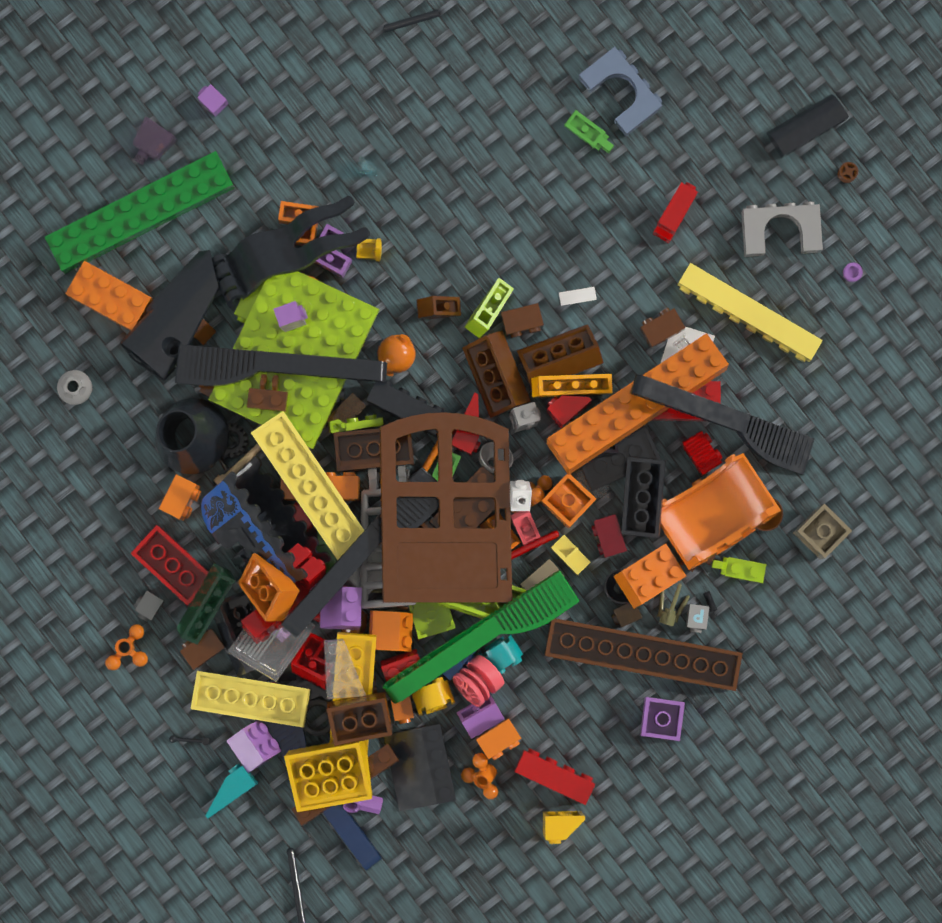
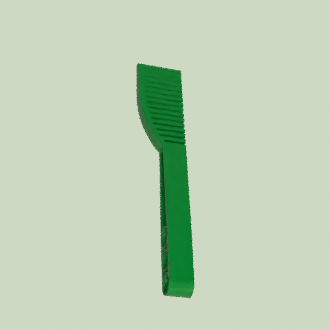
M558 570L525 593L517 596L516 599L514 598L513 601L508 602L507 605H503L504 607H500L498 611H494L495 613L489 614L388 680L383 685V689L394 704L399 703L498 635L522 633L541 627L567 611L580 600L562 572Z

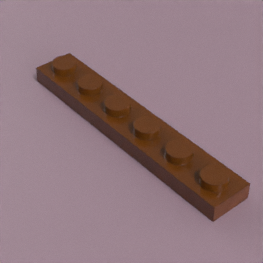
M386 744L368 757L370 780L399 761L389 744ZM295 806L291 810L300 824L304 826L330 807L297 812Z

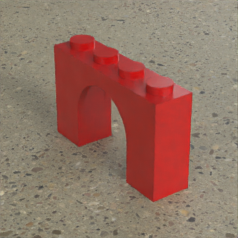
M681 182L658 221L653 235L668 244L670 243L698 193L695 190V186L688 182L685 184Z

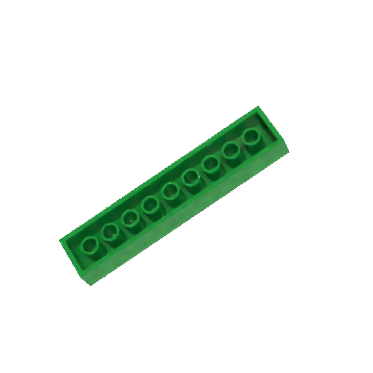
M215 151L45 236V239L61 271L66 274L80 267L84 261L90 262L235 189Z

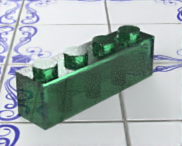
M213 564L177 626L182 639L197 645L199 644L235 582L231 570Z

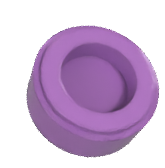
M849 263L843 269V277L848 282H856L862 277V268L857 263Z

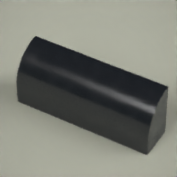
M831 94L766 132L780 157L784 158L843 123L849 116L840 101Z

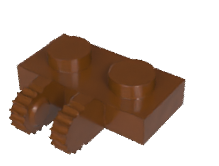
M261 375L260 389L249 388L247 408L286 412L288 392L278 391V375H274L272 378V390H266L267 375Z

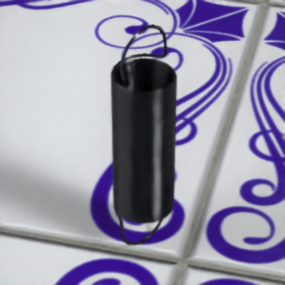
M710 591L705 592L703 595L710 612L716 611L717 607Z

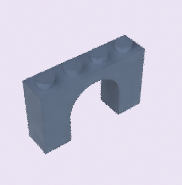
M613 47L579 74L578 79L589 93L611 78L625 79L633 86L636 95L635 102L614 120L615 125L627 137L661 110L662 100L656 93L653 94L650 91L649 83L637 75L639 72L633 64L629 65L625 60L627 57L624 52Z

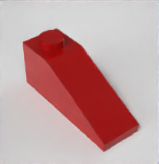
M474 393L465 412L466 415L479 417L477 393ZM457 430L452 439V447L469 455L472 452L476 453L481 444L478 441L479 435Z

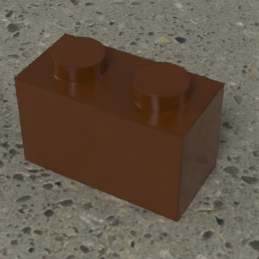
M538 303L501 312L506 337L517 338L527 331L530 334L541 331L540 328L544 327Z
M666 308L659 312L660 316L653 320L650 317L642 322L643 326H641L640 330L651 348L685 330V326L675 308L672 310Z
M205 628L197 634L199 638L195 641L190 639L182 645L183 649L180 652L193 670L226 648L214 629L208 630Z

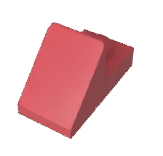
M519 511L510 515L523 545L541 537L530 511Z

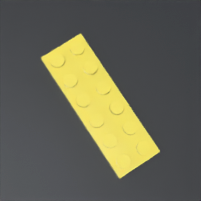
M197 671L191 709L304 728L311 689Z

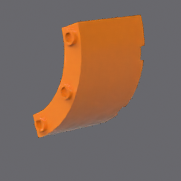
M743 453L735 456V454L725 459L726 463L703 480L701 478L692 483L693 487L668 501L663 499L661 528L688 570L708 561V558L712 555H718L753 533L758 525L765 524L781 511Z

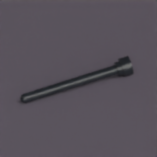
M288 848L287 857L298 923H306L295 851L293 848Z

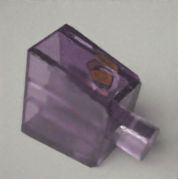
M145 117L133 141V146L139 150L133 160L142 166L148 157L157 162L177 142V138L148 117Z

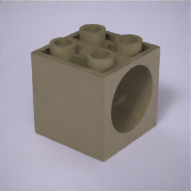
M822 504L815 509L793 534L821 560L825 559L852 530L826 504Z

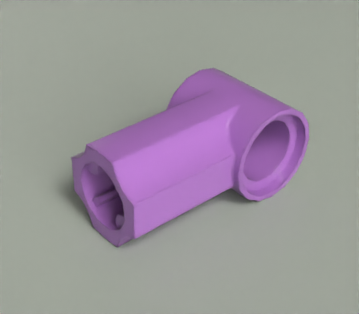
M372 795V799L343 804V808L349 813L362 810L379 814L383 798Z

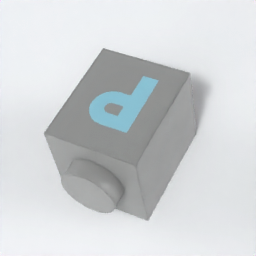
M688 605L686 627L690 628V632L701 633L702 629L707 630L709 606Z

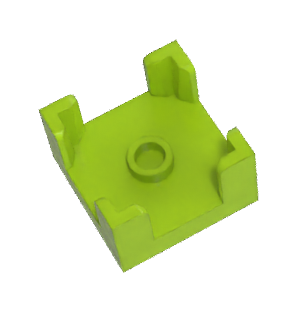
M416 603L415 605H409L410 612L413 613V622L418 639L456 629L450 608L438 605V603Z

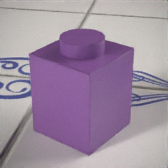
M211 84L208 87H203L198 93L199 96L197 98L199 102L215 117L228 105V101Z

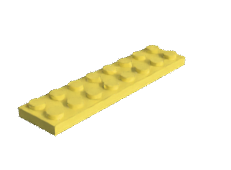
M282 411L251 432V434L338 560L364 532V529L284 411Z

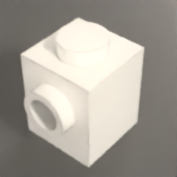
M524 480L510 481V510L530 511L532 496L530 482Z

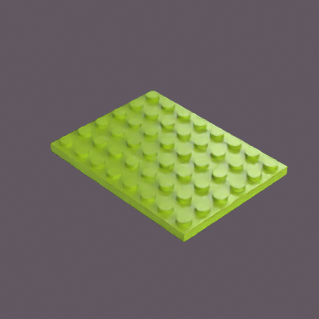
M301 272L276 275L265 280L233 349L357 359L380 310ZM296 301L306 310L308 319H305L307 325L284 332L279 327L274 308ZM259 372L255 376L236 384L214 386L208 399L209 401L263 425L282 411L247 408L249 388L260 389L261 375L266 374V390H272V378L274 375H278V391L288 392L287 409L284 413L307 447L313 449L347 379Z

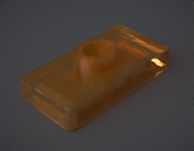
M352 393L328 417L327 422L339 419L347 423V419L356 418L366 408V405Z

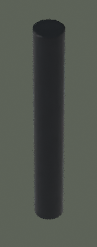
M437 9L383 26L386 33L437 18L440 15Z

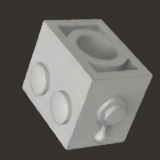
M535 402L515 407L511 410L509 417L514 432L525 429L529 430L536 427L540 422L541 413L536 407Z

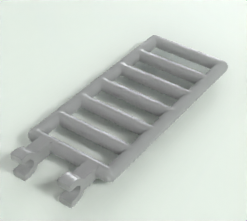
M398 466L399 482H408L409 470L406 469V466ZM376 468L368 469L369 490L361 492V526L364 530L368 527V516L381 513V507L368 508V497L381 496V489H379L380 473L377 472ZM379 544L373 552L382 551V544ZM367 558L360 567L361 608L416 604L383 603V600L368 601V590L382 589V581L368 582V571L382 570V562L368 563Z

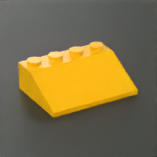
M364 741L334 746V742L293 749L289 750L284 756L297 812L372 799L368 755Z

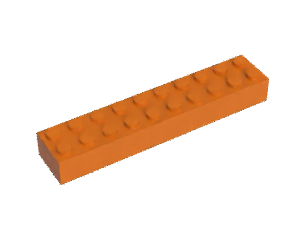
M706 333L643 376L693 393L725 372L729 363ZM632 382L548 437L546 444L569 475L669 408L630 394Z

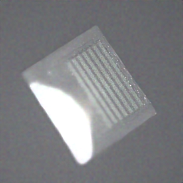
M310 622L296 638L283 627L280 630L273 631L266 641H260L258 644L243 629L228 650V653L277 682L311 634L315 625Z

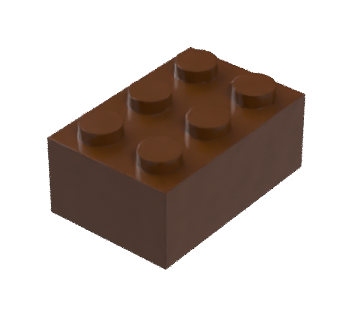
M385 692L327 702V714L334 746L392 735V724Z

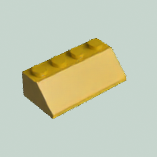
M543 811V836L545 840H548L549 844H561V840H566L583 823L585 815L582 811Z

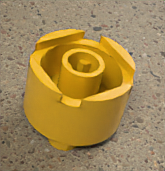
M443 677L434 679L432 684L424 686L412 694L419 716H422L423 711H426V714L445 709L449 702H451V705L455 704L447 680L444 681Z

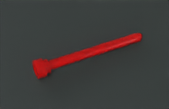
M552 531L511 551V560L558 538L559 532Z

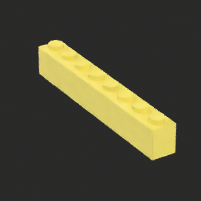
M692 263L689 264L678 283L682 292L688 295L692 293L697 296L696 300L703 304H711L713 306L712 309L716 312L728 314L730 316L729 319L733 322L745 324L747 330L752 333L757 331L763 335L762 338L770 343L774 341L779 344L781 350L787 353L791 351L796 354L795 358L802 362H810L823 341Z

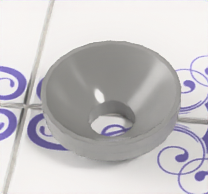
M68 371L60 377L57 383V391L64 402L71 405H79L90 397L92 382L81 371ZM71 381H76L79 385L78 390L75 392L68 390V384Z
M493 442L483 445L479 452L481 466L483 465L490 473H494V467L488 463L489 460L494 461ZM498 449V460L504 461V449ZM509 449V469H510V467H511L512 464H513V454H512V452H511L510 449Z

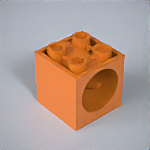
M566 474L545 496L541 504L569 529L596 498L571 474Z

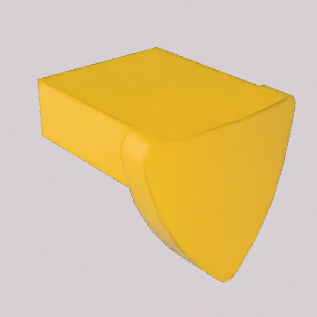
M381 238L366 239L357 245V259H375L380 262L382 254Z

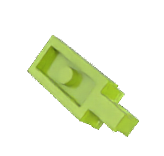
M377 415L365 416L366 420L358 421V417L349 418L347 423L339 419L328 422L329 432L335 433L381 426L384 424L383 417L377 418Z
M724 557L723 561L713 560L711 568L721 569V574L727 577L763 583L766 564Z

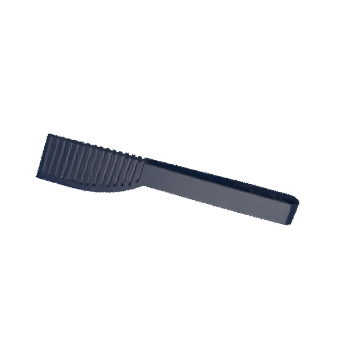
M271 678L267 682H274V680ZM262 721L267 726L272 738L278 742L281 749L279 754L283 759L289 750L307 747L306 736L302 727ZM343 804L332 806L323 812L365 870L370 869L382 860L379 852L349 812L344 810Z

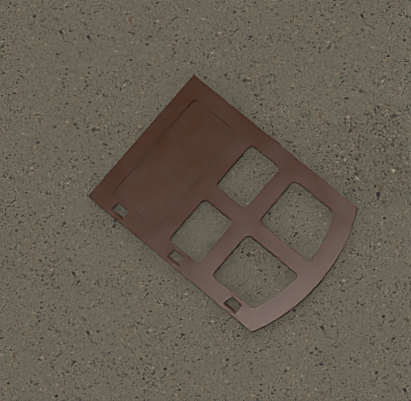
M446 412L409 416L380 427L383 603L511 602L509 429L476 416ZM435 429L438 435V481H397L396 439L408 434ZM452 430L469 432L493 441V483L453 481ZM498 449H504V461L498 460ZM397 497L438 498L439 527L399 528L397 526ZM455 497L493 498L495 500V528H455L453 499ZM505 508V520H499V509ZM506 568V580H501L500 569Z

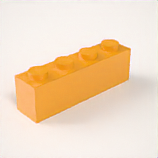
M612 374L537 376L531 378L532 397L606 395L613 393Z

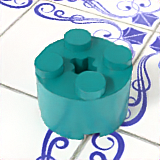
M507 634V639L501 637L486 646L484 654L481 651L478 653V655L488 659L501 674L506 671L505 668L509 665L515 666L522 661L521 656L523 652L511 634Z

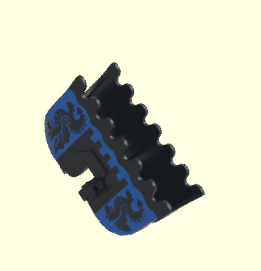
M256 456L238 474L231 471L220 484L202 499V516L207 529L213 535L218 545L221 544L225 548H230L237 542H240L244 547V550L231 559L235 567H239L242 574L252 554L256 553L295 583L308 577L307 572L303 568H294L295 556L293 553L288 552L297 543L302 547H307L311 551L312 557L321 559L324 564L332 559L327 552L320 553L317 551V546L319 545L318 538L306 535L307 523L303 520L296 521L294 519L296 508L291 504H283L284 491L279 488H272L273 476L270 473H261L262 461Z

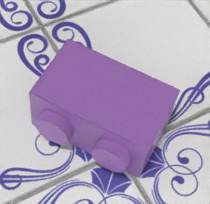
M296 301L274 308L279 327L284 332L307 325L305 319H308L306 310Z
M491 694L490 698L481 707L470 704L456 712L471 739L505 720Z

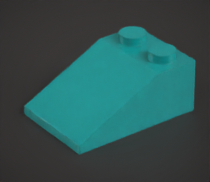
M237 764L228 771L230 775L225 778L205 815L207 819L258 784L254 775L251 772L248 773L243 765Z

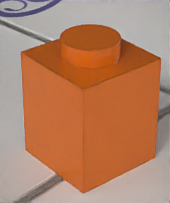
M410 696L396 704L391 701L394 720L399 721V724L411 722L410 718H414Z

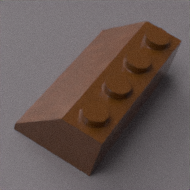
M588 324L517 350L531 389V378L537 376L573 375L604 363L599 345Z
M503 331L488 334L462 347L490 418L531 402Z

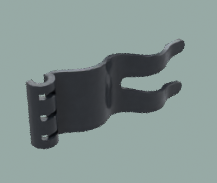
M346 196L336 203L307 210L284 227L254 233L244 238L228 255L218 254L212 257L218 285L227 306L232 308L234 306L232 302L234 299L242 298L244 300L261 283L273 276L300 271L309 267L321 256L329 252L353 247L369 238L370 231L366 227H362L351 233L319 237L309 241L300 248H295L296 241L309 228L323 220L343 214L354 205V199L351 196Z

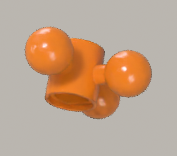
M541 476L536 486L533 482H530L532 489L531 507L541 502L545 496L544 491L552 487L553 482L549 476Z
M135 624L129 629L130 636L127 639L117 641L115 644L117 653L107 657L105 665L109 670H117L121 665V657L129 655L133 657L132 660L136 666L142 667L146 665L148 656L142 651L136 652L133 643L134 640L141 639L144 636V628L141 625ZM123 642H127L130 646L127 653H123L120 650V645Z
M477 753L474 755L472 762L476 768H479V771L475 772L472 768H465L461 772V779L465 783H472L474 781L477 787L483 789V795L487 799H494L498 795V788L491 783L497 775V770L493 765L488 764V758L485 754Z

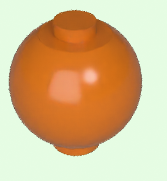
M404 334L391 335L385 338L380 343L377 351L378 361L387 362L386 375L388 376L408 370L414 363L416 356L411 339Z

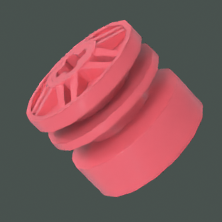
M476 655L468 662L467 668H462L452 678L461 695L477 707H481L490 698V693L495 694L504 685V679L498 669L481 655Z

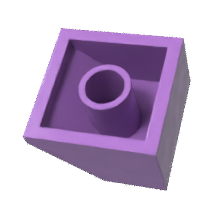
M341 587L320 611V628L359 630L361 627L362 588Z

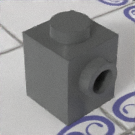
M146 591L144 596L140 595L135 603V606H137L135 611L139 613L137 616L146 622L148 619L153 621L165 600L150 591Z

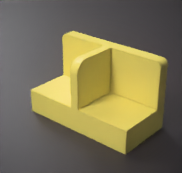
M565 535L550 548L576 576L591 563Z

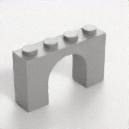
M804 202L803 205L796 206L795 203H786L783 207H777L776 204H767L765 208L749 205L741 212L744 257L764 256L766 253L765 226L770 220L777 217L788 218L797 225L800 232L801 254L820 253L823 250L820 204L815 205L814 202Z

